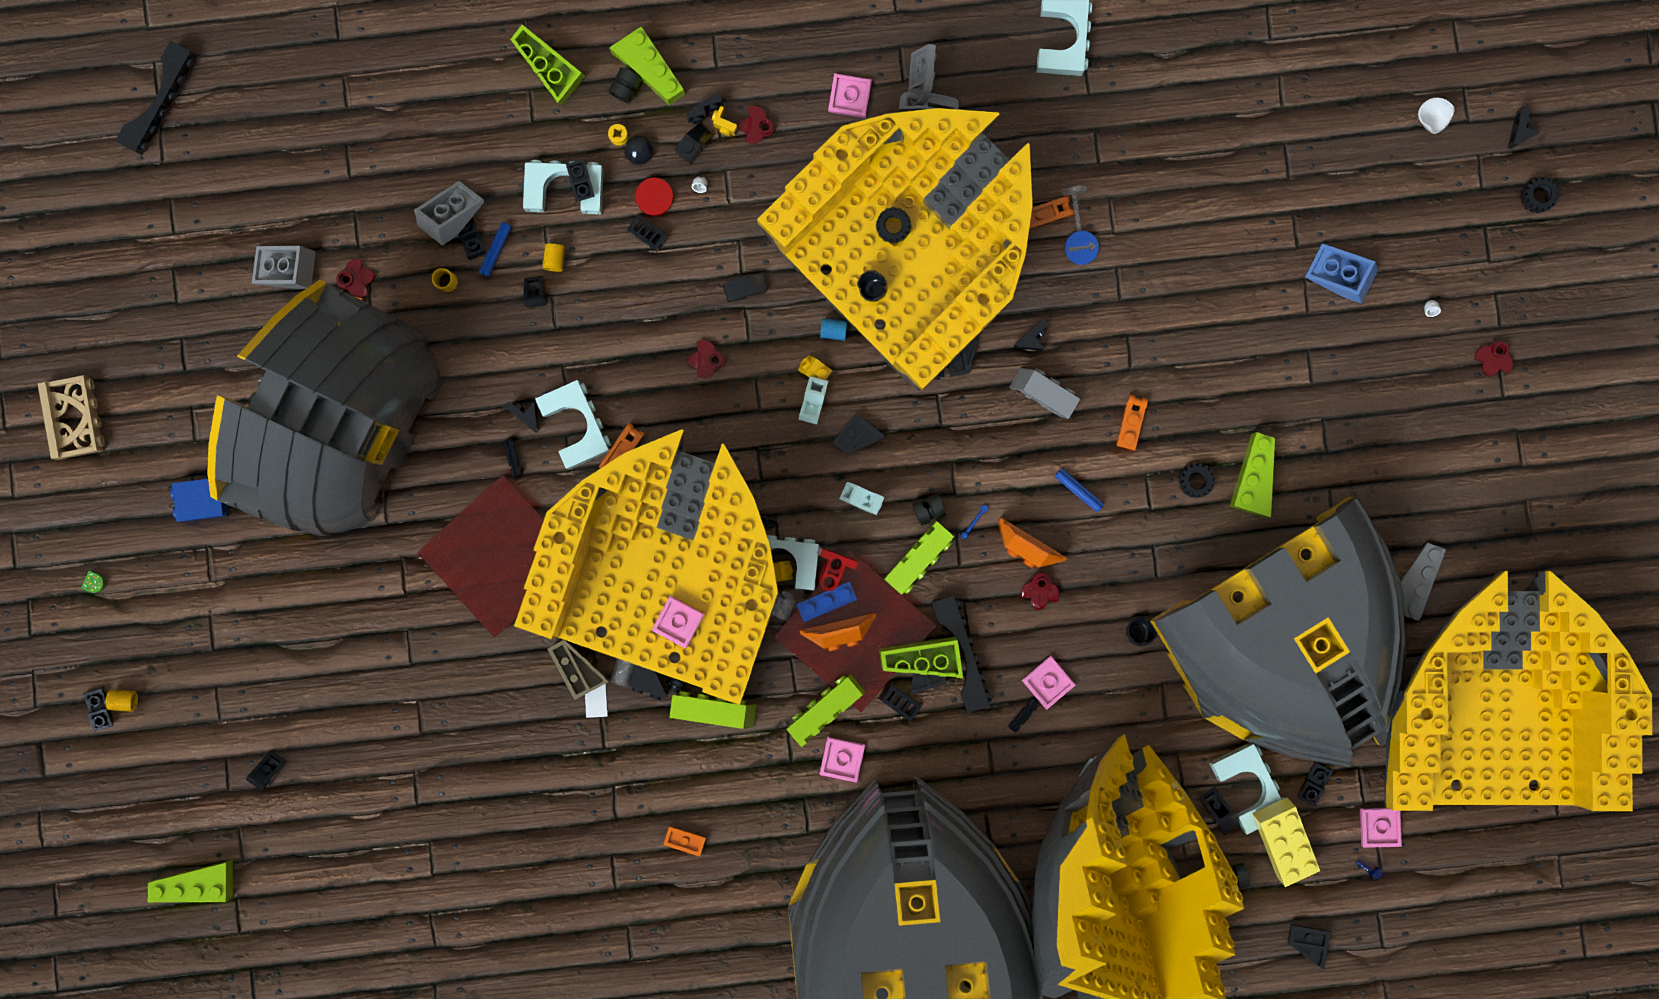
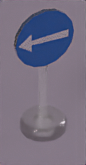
M1087 185L1061 189L1063 196L1072 195L1077 232L1072 233L1065 243V253L1067 258L1077 265L1091 263L1096 258L1099 249L1095 236L1081 230L1077 194L1085 193Z

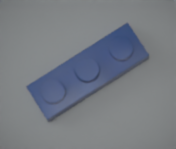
M850 582L838 586L833 591L824 592L796 605L803 621L806 622L853 602L857 598Z

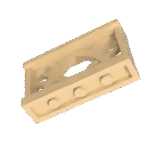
M81 375L38 383L51 459L62 460L104 451L105 441L100 432L101 420L97 416L98 402L94 397L93 390L95 385L91 377ZM73 385H81L82 395L78 396V389L73 391L72 397L69 396ZM66 386L64 394L54 392V388ZM62 401H64L63 408L58 411L57 404L62 406ZM69 403L83 414L82 420L74 431L69 425L59 421V417L63 416L68 410ZM66 428L70 435L68 436V433L65 432V435L62 436L61 429ZM89 434L91 444L88 447L81 446L77 439L80 438L82 441L87 442L85 436ZM74 443L77 450L65 452L64 448Z

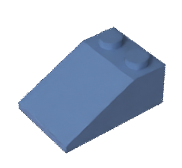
M1322 243L1305 277L1346 299L1362 304L1378 272L1375 261Z

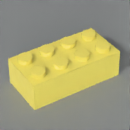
M1287 797L1252 813L1275 874L1285 887L1320 871L1298 811Z

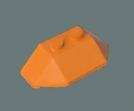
M999 518L998 525L1003 545L1008 550L1006 553L1015 559L1019 556L1024 559L1023 563L1032 569L1034 566L1043 567L1066 561L1067 557L1005 519Z
M876 613L802 629L800 633L820 647L828 648L829 651L840 649L839 645L846 643L848 647L858 645V641L863 639L875 620Z

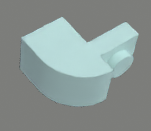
M810 376L798 420L813 424L818 423L828 381Z
M847 482L839 499L866 512L877 515L884 497Z

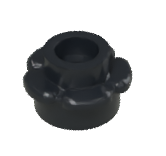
M675 678L667 681L672 691L679 693V691L685 690L684 686L686 683Z

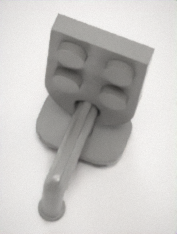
M928 44L911 53L909 88L900 97V112L934 109L933 107H928V105L959 110V102L956 98L931 93L935 78L936 45ZM908 100L915 106H908Z

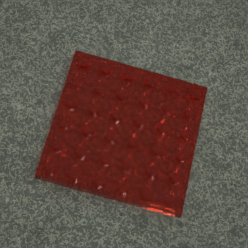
M502 475L417 553L495 638L518 616L526 593V589L523 588L537 552L534 551V547L544 519L512 483Z
M849 550L845 556L855 559L858 564L856 569L845 566L838 586L850 582L857 600L806 622L803 621L799 610H797L774 637L832 688L837 685L835 681L842 675L847 677L851 674L865 690V693L852 704L857 710L862 712L896 673L883 671L879 648L923 642L936 625ZM825 578L824 585H830L833 578ZM819 584L806 600L827 591ZM876 613L875 620L863 639L858 641V645L848 647L846 643L839 645L840 649L829 651L828 648L820 647L800 633L802 629Z

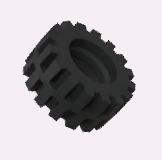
M1538 177L1529 181L1521 190L1520 198H1523V201H1521L1522 205L1525 204L1524 208L1530 209L1532 213H1541L1551 209L1557 204L1558 201L1556 200L1560 196L1557 195L1560 192L1559 189L1555 188L1557 184H1553L1552 179L1547 180V177ZM1535 188H1541L1545 191L1547 196L1545 202L1540 203L1536 201L1533 195Z
M891 207L885 209L880 213L876 222V230L879 237L891 244L903 241L911 230L910 217L901 208ZM894 217L901 221L902 228L898 233L887 231L885 223L889 218Z
M1201 463L1191 464L1184 468L1179 475L1180 489L1189 497H1204L1213 490L1215 475H1213V471L1207 465ZM1195 472L1202 474L1205 480L1204 485L1199 489L1193 488L1189 483L1190 476Z

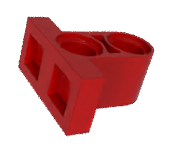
M819 546L817 554L820 557L826 558L818 578L819 584L826 591L835 590L845 566L856 569L858 562L853 558ZM839 559V565L835 568L831 567L832 560ZM832 577V583L824 585L825 578Z

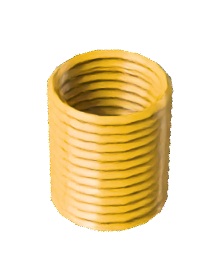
M552 243L545 244L542 268L548 271H563L565 246Z
M440 268L432 274L433 285L443 292H452L457 287L458 279L449 270ZM449 274V284L441 287L439 284L441 276Z
M114 689L108 691L106 695V708L108 710L133 712L136 709L138 695L135 691Z

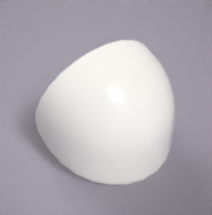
M1443 98L1429 99L1419 109V120L1429 132L1433 134L1439 133L1451 121L1454 114V106Z

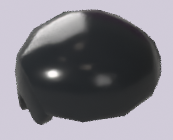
M634 136L625 143L624 154L631 163L642 165L652 158L653 146L647 138Z
M875 270L866 271L857 281L860 295L869 302H878L887 293V280Z
M1143 617L1131 620L1126 627L1127 638L1136 646L1149 645L1157 637V632L1150 620Z

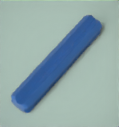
M501 223L479 270L482 275L490 276L511 230L509 224Z
M1060 469L1056 473L1055 478L1095 512L1101 510L1104 504L1065 470Z

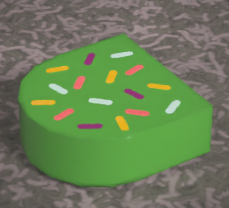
M88 571L81 589L91 593L100 592L105 587V579L96 572Z

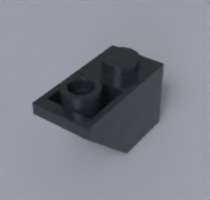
M638 665L635 666L629 686L633 687L632 691L643 694V692L650 693L651 698L660 701L661 698L665 699L668 693L658 672Z

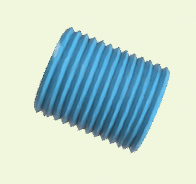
M823 318L820 338L845 341L847 321Z

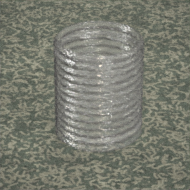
M617 658L609 680L618 685L628 687L636 665Z

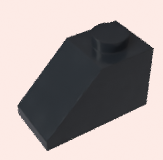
M698 123L685 134L675 147V152L692 165L714 134Z
M1216 787L1199 796L1202 804L1223 835L1240 826L1236 814Z

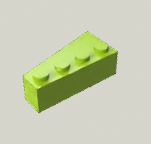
M521 25L510 40L553 95L557 103L563 106L586 76L528 28Z
M642 27L609 47L611 53L624 63L629 70L637 74L669 106L685 96L684 89Z
M1257 432L1251 434L1229 507L1264 518L1271 517L1275 438Z
M937 521L934 522L884 580L901 595L904 592L908 594L914 587L912 583L915 579L918 578L920 580L927 572L925 568L929 564L933 565L940 558L938 554L950 547L954 536Z
M956 637L879 648L883 671L963 678L959 645Z
M851 674L847 677L842 675L835 681L837 685L834 688L828 687L821 693L822 698L818 701L816 699L812 700L806 706L808 709L804 713L799 711L792 717L794 721L786 730L801 747L807 743L812 735H817L826 724L831 723L841 711L844 712L865 693V690Z
M679 691V694L672 695L670 718L745 729L754 727L757 704L746 703V700H742L741 704L738 705L718 697L716 699L709 698V695L706 694L691 696V692Z
M233 859L148 882V902H227L233 898Z

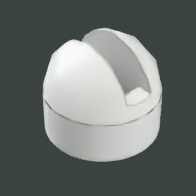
M698 176L693 180L691 187L697 193H704L708 182L705 177L701 178Z
M1434 300L1427 301L1424 305V311L1428 317L1437 316L1441 312L1440 305Z

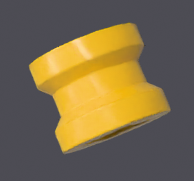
M614 124L609 128L608 136L614 145L622 146L628 141V133L623 125Z

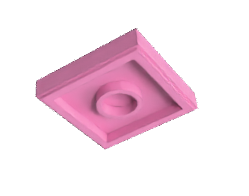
M834 73L828 112L866 118L872 79Z
M670 595L652 631L687 648L705 614Z
M1051 655L1021 680L1046 710L1076 686Z
M827 737L819 775L857 783L865 744Z
M1386 807L1360 808L1361 847H1402L1400 811H1393Z

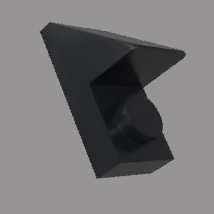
M1523 107L1516 112L1507 148L1512 149L1540 133L1538 130L1526 128L1531 121V116H1529L1531 109Z
M543 276L524 278L523 302L525 307L532 308L547 305Z
M1043 319L1014 345V348L1043 351L1044 347L1035 337L1040 338L1047 332L1045 328L1049 324L1046 320Z
M510 401L507 403L505 408L532 431L536 433L539 431L537 403L533 402L525 413L523 412L525 408L519 403L515 402L513 404Z
M270 751L249 773L246 781L262 791L267 785L273 783L287 761Z

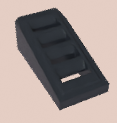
M637 215L626 229L655 252H658L668 239L665 233L640 215ZM639 221H641L642 225L639 227V229L637 231L633 230L639 223ZM647 226L648 229L645 231V233L643 235H640L644 227ZM650 231H654L651 237L647 240L646 237L650 233ZM658 234L660 237L654 244L651 243Z
M890 683L885 686L878 696L879 700L910 722L922 707ZM900 695V698L897 700L895 705H893L892 703L894 702L896 697ZM906 699V700H907L906 703L904 704V706H903L902 709L900 710L899 707L901 706V704L903 703V701ZM911 704H913V707L911 708L909 713L906 714L905 712L908 709V707Z

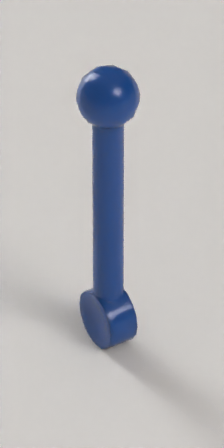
M986 505L981 506L980 512L966 531L961 533L962 538H968V533L979 518L988 511Z

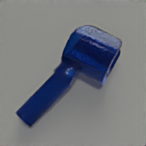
M1359 859L1357 860L1356 864L1366 870L1371 878L1377 880L1384 875L1377 866L1371 869Z

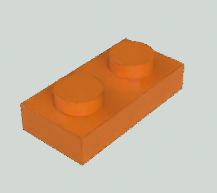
M669 826L663 845L700 857L706 837Z

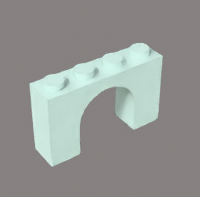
M1089 0L1041 1L1040 16L1062 18L1069 21L1076 30L1077 39L1073 46L1065 50L1039 49L1036 73L1082 76L1084 70H1087L1088 59L1085 58V51L1089 50V40H1086L1087 33H1090L1091 28L1088 14H1091L1092 2H1089Z
M531 160L530 163H525L523 209L526 212H545L546 189L549 183L556 177L569 176L566 164H561L560 161L542 163L540 160ZM588 162L586 166L595 197L581 201V212L583 214L602 215L604 169L597 162Z
M578 380L535 398L542 416L545 418L564 409L573 408L580 410L587 420V432L583 439L574 445L558 451L565 468L568 470L610 451L609 446H612L608 436H604L601 431L604 427L600 418L596 419L593 413L596 409L592 400L588 401L586 397L588 391L585 384H581Z
M767 535L771 549L782 548L794 556L797 563L795 588L814 590L819 544H815V540L804 539L803 543L796 542V538L785 537L783 541L777 540V536Z
M1253 743L1243 745L1209 762L1217 780L1220 782L1241 772H1253L1260 779L1262 784L1260 799L1253 806L1236 814L1240 827L1245 834L1258 829L1252 813L1284 799L1278 793L1280 788L1275 780L1272 781L1269 775L1271 770L1266 762L1263 763L1260 757L1263 754L1259 746H1255Z

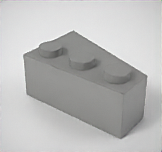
M1020 368L1009 387L1012 390H1019L1025 394L1026 398L1035 400L1041 404L1040 406L1066 419L1070 418L1080 400L1075 396L1076 392L1067 387L1065 389L1060 387L1061 383L1053 378L1049 380L1045 377V373L1037 368L1035 370Z

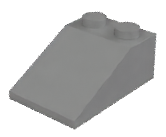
M458 181L414 210L418 227L438 243L444 245L461 232L482 206L484 199Z
M256 246L251 284L293 289L308 288L312 285L316 251L302 246Z

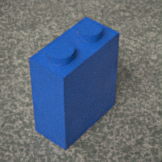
M208 479L172 483L170 494L174 500L173 516L176 522L228 516L227 504L210 497Z

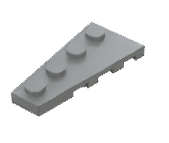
M1426 543L1412 562L1408 571L1403 575L1401 584L1405 600L1403 602L1405 617L1420 621L1445 554V549Z

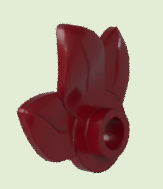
M749 106V117L737 122L738 128L747 134L746 143L750 144L759 143L763 137L772 135L775 130L774 122L766 117L763 109L757 106ZM768 125L769 129L764 131L762 126Z
M360 259L349 261L346 264L345 270L339 272L336 278L339 287L348 289L356 297L368 295L366 285L370 284L375 277L372 271L361 268L362 263ZM345 277L350 278L348 283H344Z
M705 340L697 341L699 352L687 358V362L692 367L698 369V378L712 376L715 370L722 368L725 364L724 355L720 351H716L712 343ZM714 357L719 358V362L717 364H714L712 362V359Z
M1495 341L1490 346L1481 347L1474 357V360L1483 362L1482 369L1487 377L1496 374L1499 370L1509 373L1513 366V361L1508 355L1509 347L1503 341ZM1497 347L1501 349L1500 354L1496 352Z
M1037 573L1033 576L1031 582L1023 586L1021 597L1031 598L1033 607L1036 610H1041L1046 606L1048 600L1058 602L1059 590L1056 585L1051 583L1050 577L1047 574ZM1040 580L1045 581L1044 585H1038V582Z

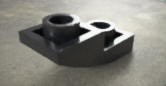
M720 94L712 96L692 108L686 114L688 123H701L703 119L707 118L706 110H709V112L719 110L720 106H723Z
M585 159L566 164L576 202L595 197Z
M472 217L458 234L469 260L487 254Z
M762 273L723 283L727 302L743 300L748 296L767 292Z
M104 686L83 693L89 709L87 715L94 732L114 725L112 712L106 708L107 694Z
M1314 762L1302 784L1298 798L1316 806L1325 791L1326 783L1333 774V769L1320 762Z

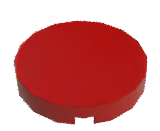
M655 177L641 182L635 194L636 204L640 210L650 216H659L666 213L670 209L674 198L669 184Z

